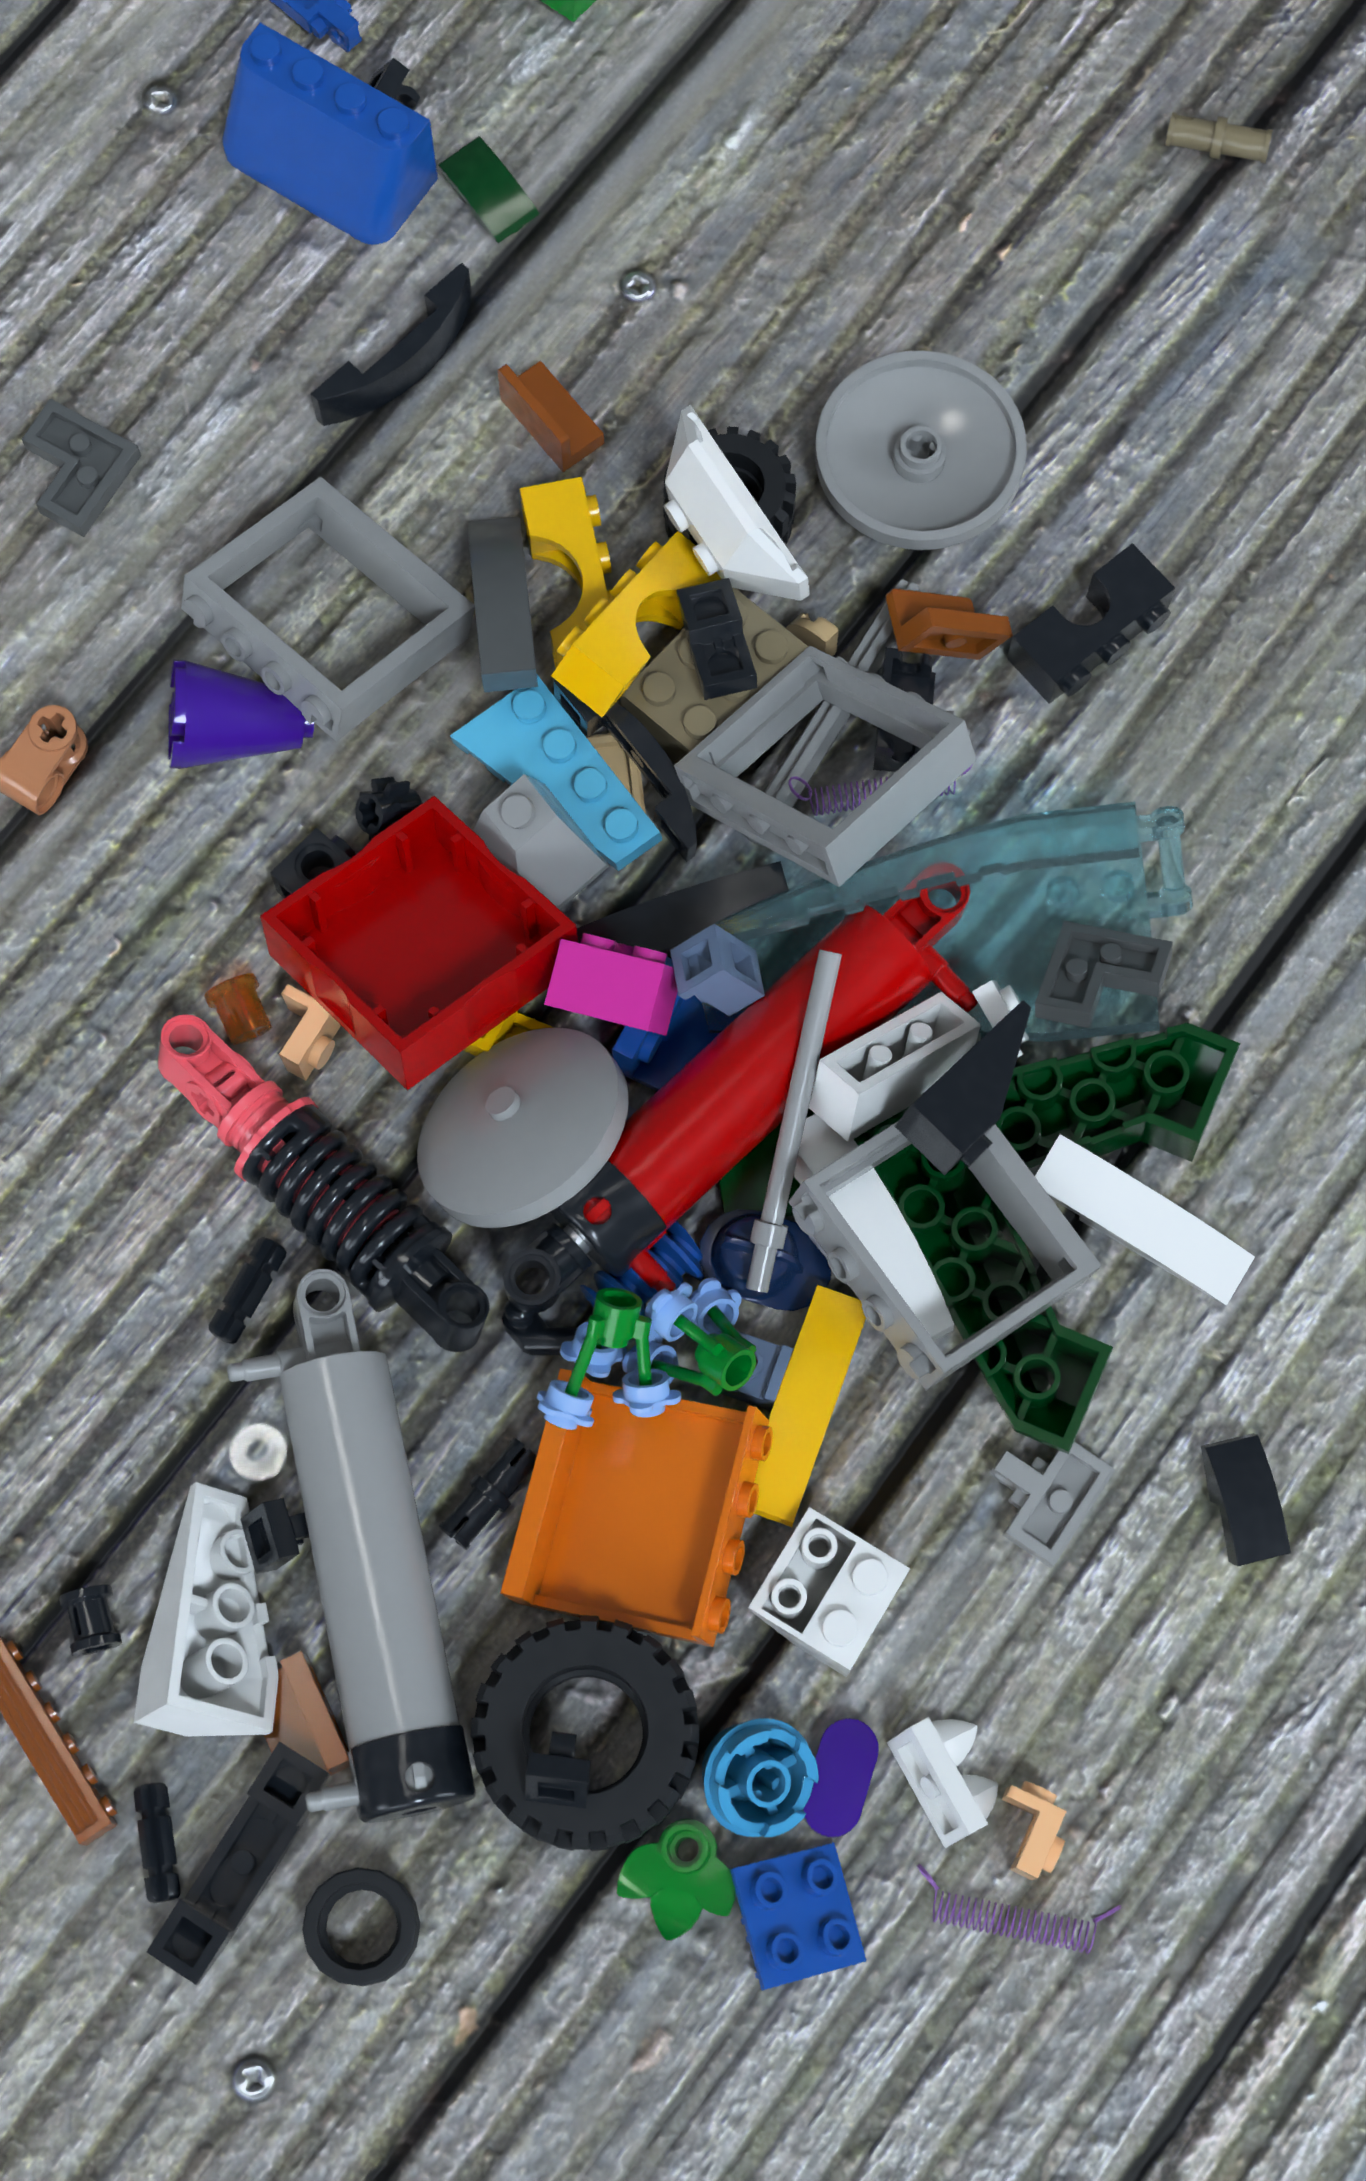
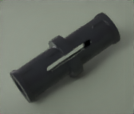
M516 1438L510 1441L509 1446L482 1477L477 1474L469 1483L472 1487L471 1491L447 1519L439 1525V1528L451 1539L454 1536L455 1542L465 1550L470 1547V1543L498 1510L502 1513L506 1511L511 1505L508 1498L534 1468L537 1455L530 1449L526 1451L525 1445Z

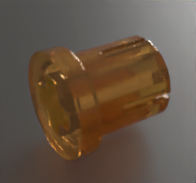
M254 973L242 974L225 980L212 987L204 995L208 1007L216 1009L233 1045L242 1044L257 1038L255 1031L258 1036H261L272 1028L256 991L259 987V982Z

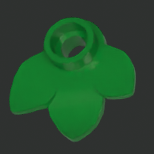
M694 1819L677 1820L665 1828L657 1843L635 1848L627 1857L617 1881L618 1896L628 1899L651 1898L650 1906L655 1923L661 1935L667 1941L679 1938L691 1930L699 1920L703 1909L719 1916H729L736 1896L731 1871L717 1858V1842L714 1834L706 1825ZM686 1839H694L698 1844V1854L691 1861H683L678 1854L679 1845Z

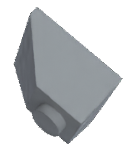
M525 774L482 811L473 829L501 864L525 878L559 910L610 867L546 784Z

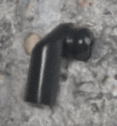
M510 1300L506 1303L502 1316L505 1331L521 1350L529 1355L561 1356L560 1348L562 1343L572 1341L578 1328L548 1327L538 1313L522 1312L513 1306Z

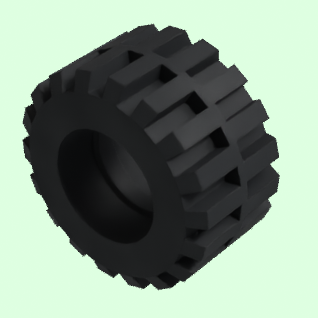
M727 427V434L719 435L716 428L708 430L752 497L758 502V506L779 537L787 544L791 536L792 524H794L796 479L795 474H791V462L786 455L778 457L779 446L771 439L765 444L761 443L760 433L749 430L747 436L738 434L739 427ZM666 468L664 475L663 505L669 502L665 486L668 468ZM663 506L665 530L668 538H671L678 530L671 522ZM688 529L681 532L696 546L698 545Z

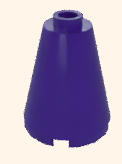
M173 660L170 687H174L175 692H172L171 704H169V768L183 769L302 748L303 738H313L314 722L309 724L297 707L283 694L277 695L273 693L265 683L190 661Z

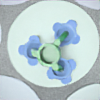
M714 1277L703 1280L693 1293L692 1286L687 1282L682 1283L672 1292L668 1289H662L657 1292L645 1309V1316L652 1319L649 1333L651 1369L665 1371L669 1376V1385L676 1378L702 1386L714 1396L719 1395L723 1388L727 1391H735L746 1384L756 1366V1356L754 1354L756 1346L744 1339L734 1327L739 1316L738 1307L742 1300L739 1292L735 1289L727 1291L721 1287L719 1280ZM687 1334L696 1341L698 1346L695 1351V1360L698 1363L700 1372L678 1366L676 1351L671 1346L662 1344V1339L673 1342ZM636 1345L624 1356L622 1367L625 1373L638 1370Z
M604 1288L597 1292L593 1314L589 1317V1322L579 1325L574 1339L563 1342L560 1348L561 1356L565 1360L574 1361L575 1363L569 1381L552 1380L547 1391H539L536 1398L540 1401L538 1409L545 1413L544 1418L548 1422L556 1425L558 1428L575 1430L578 1425L592 1427L594 1419L590 1416L594 1396L581 1387L586 1373H589L597 1378L607 1377L611 1366L615 1362H623L624 1356L627 1353L626 1346L632 1338L636 1340L638 1370L629 1372L622 1378L623 1389L613 1392V1402L628 1406L634 1416L654 1417L665 1411V1405H674L681 1401V1392L670 1390L668 1374L659 1369H651L649 1333L652 1319L640 1315L642 1299L638 1295L620 1288Z

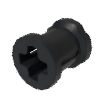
M111 1585L85 1587L65 1593L59 1597L61 1607L68 1610L74 1642L70 1645L72 1656L102 1652L122 1644L120 1633L114 1630L108 1599L113 1595Z

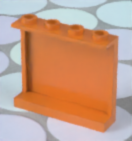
M560 1368L557 1380L568 1382L572 1370ZM584 1376L581 1387L594 1396L590 1416L594 1419L592 1427L578 1425L575 1430L558 1428L546 1420L500 1593L517 1604L579 1618L581 1615L598 1616L599 1620L612 1623L617 1619L631 1624L633 1630L714 1648L717 1633L722 1634L725 1631L730 1617L731 1602L729 1598H726L731 1575H738L744 1560L745 1543L740 1538L745 1518H751L754 1515L758 1503L759 1486L754 1481L759 1461H766L771 1450L773 1431L768 1426L769 1420L755 1406L748 1405L747 1411L744 1412L681 1399L679 1403L674 1405H665V1411L660 1415L637 1417L630 1412L628 1406L613 1402V1392L623 1389V1387L592 1382Z

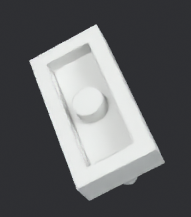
M927 1717L889 1740L887 1744L944 1848H947L988 1825L986 1819L994 1807L998 1783L977 1775H961L957 1769V1766L970 1752L978 1730L977 1725L955 1719L931 1722L930 1718Z

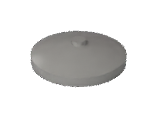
M918 350L892 353L872 360L853 371L830 395L822 410L816 432V469L822 489L831 505L847 523L859 532L876 541L894 547L913 550L940 549L957 545L976 537L992 526L1008 509L1018 492L1023 476L1027 452L1026 432L1018 408L1007 391L991 375L973 363L956 356L934 351Z
M542 1028L523 1032L493 1045L489 1051H483L466 1064L448 1082L434 1101L424 1121L418 1142L417 1163L421 1181L426 1190L451 1217L462 1223L482 1228H500L522 1224L558 1208L580 1192L598 1174L613 1153L621 1137L629 1104L627 1083L621 1068L599 1041L581 1031L568 1028Z

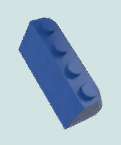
M261 22L245 40L239 56L222 137L228 162L237 170L365 244L377 245L389 241L438 180L430 120Z

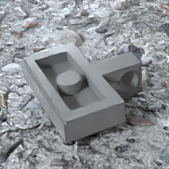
M1076 1442L1073 1443L1069 1454L1057 1450L1049 1463L1036 1457L1030 1466L1010 1452L1005 1451L989 1473L1013 1491L1008 1502L1019 1509L1004 1531L1003 1536L1048 1567H1053L1115 1472V1469Z

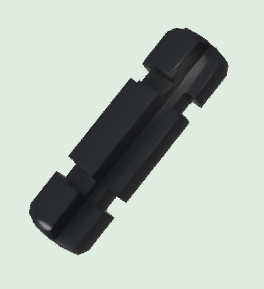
M261 1237L258 1239L249 1254L252 1257V1261L250 1264L244 1263L222 1301L226 1306L223 1310L218 1309L209 1323V1331L212 1335L230 1344L238 1341L246 1327L243 1322L244 1319L252 1317L273 1280L270 1278L271 1272H278L286 1258L287 1252L282 1245L269 1238Z
M160 1782L140 1785L134 1790L136 1812L141 1813L142 1820L137 1821L143 1869L148 1870L149 1877L144 1878L146 1898L151 1903L172 1901L180 1897L181 1890L179 1874L173 1873L172 1866L177 1864L172 1819L171 1816L166 1815L165 1810L170 1807L168 1788Z

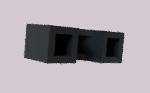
M1132 543L1092 575L1086 598L1098 609L1102 620L1092 625H1077L1068 621L1052 605L1012 637L1007 659L1049 704L1063 693L1070 697L1089 681L1092 676L1090 672L1103 661L1107 665L1113 664L1130 648L1131 639L1143 630L1147 634L1154 632L1167 620L1171 614L1168 608L1175 587Z

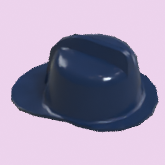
M736 1209L721 1214L708 1225L700 1241V1251L703 1255L700 1264L706 1278H717L721 1283V1287L727 1291L731 1289L737 1290L743 1300L776 1310L796 1311L810 1306L817 1285L827 1288L831 1280V1269L826 1257L796 1222L784 1219L783 1224L788 1226L784 1249H777L768 1293L747 1289L745 1287L755 1246L754 1243L750 1242L754 1219H761L762 1212Z

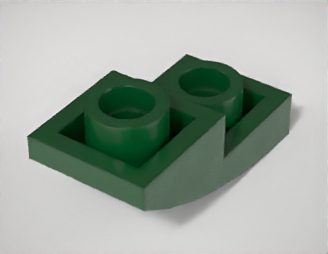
M480 136L438 165L445 179L466 201L477 221L497 243L518 232L525 224L539 215L536 206Z

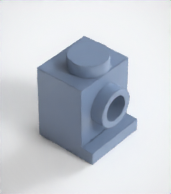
M716 924L709 926L670 950L678 996L684 1000L695 995L701 1002L708 1003L724 1014L731 1016L765 996L756 950Z
M739 1332L744 1339L756 1346L754 1354L757 1366L750 1379L741 1388L735 1391H727L723 1388L720 1394L772 1411L793 1353V1348L786 1345L779 1346Z

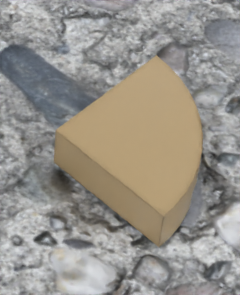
M801 613L786 627L788 631L808 647L813 646L831 656L836 653L839 630L838 627L827 619L818 617L813 622L810 620L808 613Z

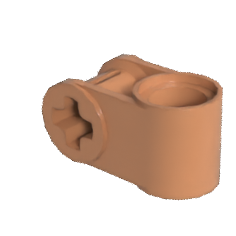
M47 705L39 709L32 715L30 722L11 749L0 758V792L38 815L45 814L55 804L63 786L85 758L88 751V740L85 733L78 727L75 717L67 708L59 705ZM42 724H44V726L46 727L45 731H43L41 727ZM72 744H74V746H75V750H74V751H73V749L71 748Z

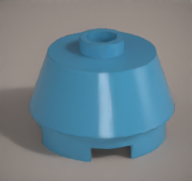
M754 1719L725 1728L710 1742L702 1762L704 1793L711 1813L729 1831L748 1837L778 1836L799 1824L807 1814L802 1810L811 1795L814 1782L818 1784L819 1780L816 1760L804 1737L794 1727L776 1719Z

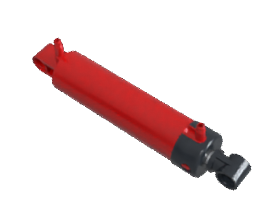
M935 868L918 881L883 915L861 903L856 906L764 992V997L747 1007L626 1120L623 1132L613 1153L598 1174L574 1197L551 1211V1214L563 1229L557 1224L552 1223L525 1249L512 1255L506 1263L503 1281L506 1296L511 1304L520 1311L531 1314L544 1312L555 1304L560 1294L592 1265L586 1254L612 1276H622L632 1268L650 1288H654L657 1292L662 1289H668L672 1292L676 1289V1284L668 1277V1272L648 1251L667 1233L666 1230L782 1122L819 949L842 954L819 1060L891 1020L931 981L965 1012H970L978 1004L977 999L970 992V988L948 967L950 964L933 948L963 916L970 897L969 882L965 876L954 868ZM935 889L947 890L955 898L956 905L948 909L938 908L932 904L928 893ZM534 1267L544 1271L549 1277V1282L542 1292L530 1295L519 1290L516 1281L522 1271Z

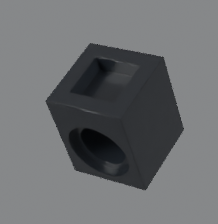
M316 827L270 874L277 892L285 899L311 881L307 878V875L313 868L318 866L335 868L354 857L356 853L339 836L335 835L330 840Z

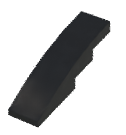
M781 861L716 878L618 911L577 928L578 943L581 942L583 933H587L628 946H639L667 954V957L671 958V949L713 924H716L740 940L741 932L794 919L795 910Z

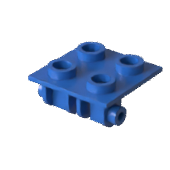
M835 1842L730 1869L742 1914L741 1923L745 1925L747 1933L745 1939L750 1944L757 1971L755 1977L759 1979L761 1990L866 1962Z

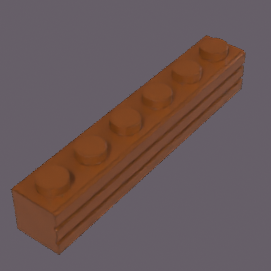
M0 1636V1712L78 1843L87 1846L118 1825L113 1818L118 1813L117 1809L107 1795L101 1797L94 1786L99 1782L96 1774L88 1763L83 1766L75 1754L80 1751L78 1744L69 1732L62 1733L56 1723L61 1720L57 1709L51 1701L44 1703L38 1691L43 1687L32 1670L27 1673L19 1661L24 1658V1655L13 1639L7 1641Z

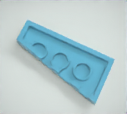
M538 675V687L515 689L450 735L454 745L467 755L470 753L502 782L506 781L512 785L525 774L546 784L604 860L618 871L663 840L657 827Z

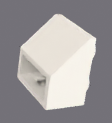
M809 1507L748 1609L796 1647L847 1677L910 1568Z

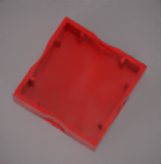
M435 796L373 837L354 857L335 868L322 872L260 915L269 955L407 1091L548 989L560 940L565 939L578 943L576 924L530 882L501 864L492 855L485 842Z

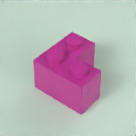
M583 933L580 943L561 939L544 1005L666 1036L678 992L674 969L672 966L665 965L666 953L639 946L632 947L587 933Z

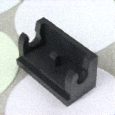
M886 647L882 678L887 683L907 693L910 691L917 693L926 702L933 705L936 673L932 672V657L928 654H922L919 663L903 662L902 651H898L897 648ZM877 727L873 770L896 772L921 748Z

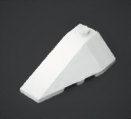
M198 1482L190 1486L141 1666L134 1723L183 1736L267 1735L273 1732L279 1673L276 1656H269L264 1624L269 1622L266 1602H259L254 1566L240 1521L242 1517L250 1512L247 1497Z

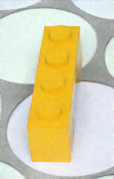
M582 476L520 488L522 514L532 559L559 566L573 577L582 592L580 601L571 616L550 631L555 669L563 659V656L556 652L566 636L575 626H578L583 631L589 627L584 623V620L602 597H605L610 602L615 599L610 594L612 589L607 590L603 575L612 573L606 541L596 543L593 527L601 526L596 495L586 496Z
M679 531L664 546L655 541L636 564V567L641 571L636 574L632 569H629L610 592L615 599L610 602L605 597H602L584 620V623L589 627L583 631L578 626H575L556 650V652L563 656V659L551 676L601 717L627 691L651 658L639 638L636 623L644 621L658 622L681 630L684 624L676 590L721 580L717 572L709 576L704 571L692 550L696 545Z

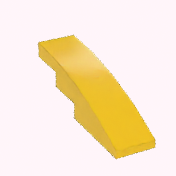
M820 1285L816 1287L768 1419V1426L773 1431V1439L766 1461H759L754 1481L759 1486L758 1503L754 1512L756 1515L789 1527L793 1526L866 1321L862 1310V1302L857 1298Z

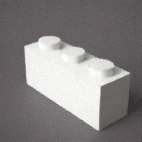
M940 992L821 1058L817 1068L809 1109L843 1139L849 1142L911 1106L976 1044L981 1024L943 992Z

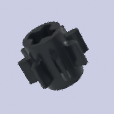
M394 777L371 779L372 791L360 792L355 808L356 820L359 827L369 834L370 841L380 832L422 804L418 793L410 789L409 781L396 782Z

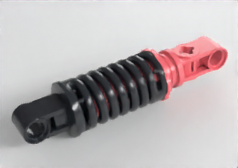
M186 1014L169 1019L161 1031L158 1055L159 1071L166 1080L171 1082L190 1101L194 1109L205 1120L218 1128L217 1137L226 1146H234L241 1153L235 1163L234 1172L243 1181L257 1186L260 1190V1195L269 1202H275L277 1212L285 1218H290L291 1224L296 1230L306 1233L307 1241L311 1245L321 1248V1253L327 1260L336 1262L337 1270L344 1276L350 1277L351 1284L369 1300V1306L376 1312L384 1311L397 1303L443 1349L451 1352H463L471 1349L481 1336L490 1306L485 1292L475 1285L444 1255L451 1243L452 1233L446 1227H440L436 1222L430 1221L418 1205L411 1204L406 1207L407 1194L401 1189L392 1190V1180L385 1174L377 1175V1165L371 1160H362V1151L357 1146H347V1136L343 1132L338 1130L331 1132L332 1122L318 1109L313 1100L309 1097H302L292 1103H288L283 1097V1090L274 1081L265 1082L256 1073L251 1064L243 1056L233 1051L202 1019ZM185 1046L196 1052L182 1054L174 1050V1048ZM461 1311L467 1314L472 1322L458 1323L452 1320L447 1313Z

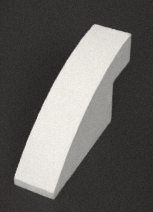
M814 1114L806 1118L794 1177L802 1184L804 1180L854 1150L858 1145L853 1139L847 1142L820 1117ZM871 1169L830 1195V1200L932 1339L935 1341L953 1331L954 1322L935 1277L912 1231L875 1169ZM809 1236L827 1259V1254L813 1236Z
M1061 1134L1035 1175V1178L1050 1198L1078 1214L1080 1221L1225 1306L1255 1258L1248 1251L1194 1215Z

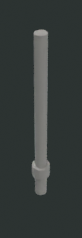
M819 949L761 1219H754L750 1242L754 1243L755 1246L745 1288L757 1292L768 1293L777 1249H784L788 1226L784 1225L783 1222L842 954Z

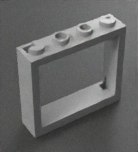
M320 476L185 574L181 609L194 619L193 624L195 626L204 628L221 642L233 659L240 662L243 661L262 677L265 685L277 695L283 694L302 712V715L309 724L314 722L337 742L468 639L475 605ZM308 527L426 625L342 691L224 591L225 588Z
M809 646L676 763L674 768L686 790L691 806L840 887L977 760L970 740V729L967 728L965 720L957 717L954 711H944L926 702L915 692L910 691L907 693L887 683L878 674H868L848 664L840 656L835 658L813 646ZM823 700L921 748L834 829L737 778Z
M898 1122L804 1180L788 1201L793 1208V1216L798 1226L804 1233L816 1239L827 1254L828 1265L833 1274L841 1282L848 1283L862 1302V1310L868 1322L876 1330L883 1331L897 1350V1358L903 1370L911 1378L918 1379L926 1391L1077 1289L1101 1267V1264L996 1124L986 1134L993 1144L969 1169L1053 1281L945 1354L934 1342L829 1198L833 1193L912 1144L895 1127Z

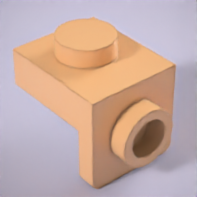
M287 984L281 995L287 1008L301 1016L302 1019L279 1055L288 1072L306 1081L314 1068L320 1070L329 1060L335 1047V1041L332 1039L341 1026L305 989L300 991Z
M1024 1781L1021 1789L1013 1785L1007 1787L1002 1800L1033 1815L1010 1870L1030 1880H1034L1039 1877L1041 1870L1051 1873L1060 1857L1065 1840L1056 1835L1067 1811L1054 1805L1057 1795L1034 1783Z

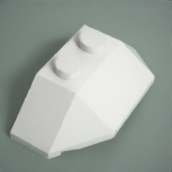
M689 405L681 410L665 479L669 502L663 506L671 522L680 533L686 529L689 530L698 544L692 550L698 562L709 576L717 572L721 579L729 578L732 588L799 601L810 595L808 577L699 419L693 407Z

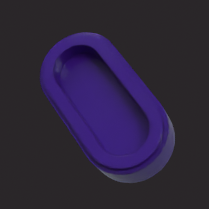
M841 1719L834 1722L825 1730L818 1746L815 1760L818 1767L819 1780L818 1784L814 1782L811 1795L802 1811L807 1813L804 1820L809 1828L823 1837L836 1838L849 1833L858 1823L878 1758L879 1746L872 1729L859 1720Z

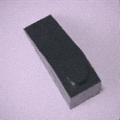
M1024 1000L909 1107L895 1126L944 1176L959 1161H962L969 1168L993 1144L986 1134L1001 1117L1031 1007Z

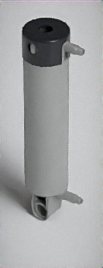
M316 1269L308 1272L301 1279L293 1302V1314L300 1347L275 1351V1354L243 1359L242 1362L229 1364L227 1366V1373L231 1382L242 1380L249 1382L278 1376L280 1378L350 1751L348 1752L352 1781L322 1787L319 1791L307 1793L305 1796L307 1810L310 1812L319 1810L331 1811L356 1805L361 1821L365 1823H378L418 1816L463 1804L475 1797L476 1789L464 1728L459 1723L386 1354L382 1352L360 1350L349 1289L345 1280L337 1272L330 1269ZM313 1291H324L333 1297L336 1306L328 1311H317L307 1303L305 1297Z

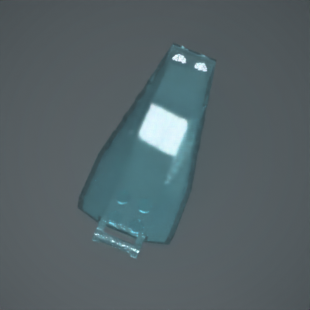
M1134 801L1017 815L939 837L869 860L840 887L822 877L812 879L741 909L714 924L756 950L765 992L844 917L864 911L865 905L872 907L883 915L900 898L902 901L920 897L921 889L956 881L958 887L969 884L970 897L963 916L933 948L950 964L948 967L970 988L972 994V991L991 980H996L1001 989L1010 985L1020 1002L1024 1000L1031 1007L1025 1029L1029 1037L1026 1041L1052 1042L1159 1031L1158 998L1154 996L1104 987L1090 1028L1036 1018L1035 1002L1064 921L1152 938L1150 919L1183 915L1192 909V890L1185 884L1180 835L1185 830L1184 813L1178 807L1164 806L1154 810L1149 815L1138 816ZM1158 840L1163 887L1156 892H1147L1141 842ZM935 889L928 893L930 901L938 908L948 909L956 905L955 898L947 890ZM931 981L893 1018L942 991ZM702 1002L709 1033H721L747 1007L728 1016L712 1005ZM978 1003L967 1013L981 1024L979 1033L982 1039L993 1027Z

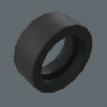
M358 1867L336 1873L317 1888L306 1906L302 1931L307 1953L319 1971L338 1983L368 1986L387 1981L406 1966L417 1947L420 1920L416 1902L401 1882L385 1872ZM359 1890L376 1892L387 1899L395 1911L397 1920L396 1937L388 1952L378 1960L365 1964L350 1963L338 1956L329 1944L326 1931L328 1914L335 1903L347 1893Z

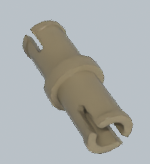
M1172 112L1165 146L1210 152V158L1219 160L1221 155L1266 163L1273 130L1229 124L1226 117L1218 116L1217 121L1178 115Z

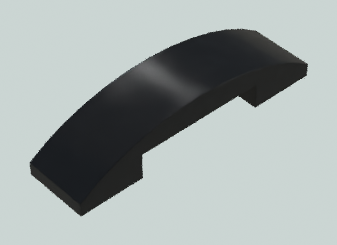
M462 262L424 295L428 318L364 373L360 372L348 361L311 393L315 416L318 422L326 426L351 420L374 411L407 391L435 366L461 329L472 299L469 269Z
M554 680V697L583 734L589 737L602 726H605L663 798V801L654 807L653 821L686 862L693 858L696 852L697 837L692 808L686 790L680 782L673 764L657 740L640 721L619 703L616 702L601 717L558 681Z
M279 1742L246 1793L249 1797L185 1898L179 1899L146 1952L193 1984L198 1985L253 1907L308 1817L310 1811L307 1810L306 1794L321 1790L325 1786L330 1773L282 1742Z

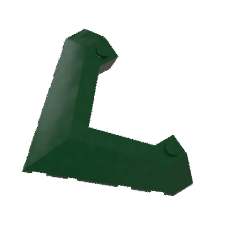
M1184 1023L1168 1027L1165 1032L1135 1040L1133 1037L1092 1047L1089 1049V1052L1057 1060V1057L1015 1067L1002 1114L996 1126L1034 1176L1060 1134L1098 1157L1141 1141L1192 1162L1241 1043L1193 1024ZM909 1107L853 1140L860 1146L898 1122ZM910 1144L874 1167L912 1231L935 1277L952 1320L964 1341L1042 1288L1024 1241L971 1170L962 1161H959L944 1176L913 1144ZM1050 1306L974 1359L1013 1430L1069 1454L1109 1362L1113 1347L1060 1325L1052 1306Z

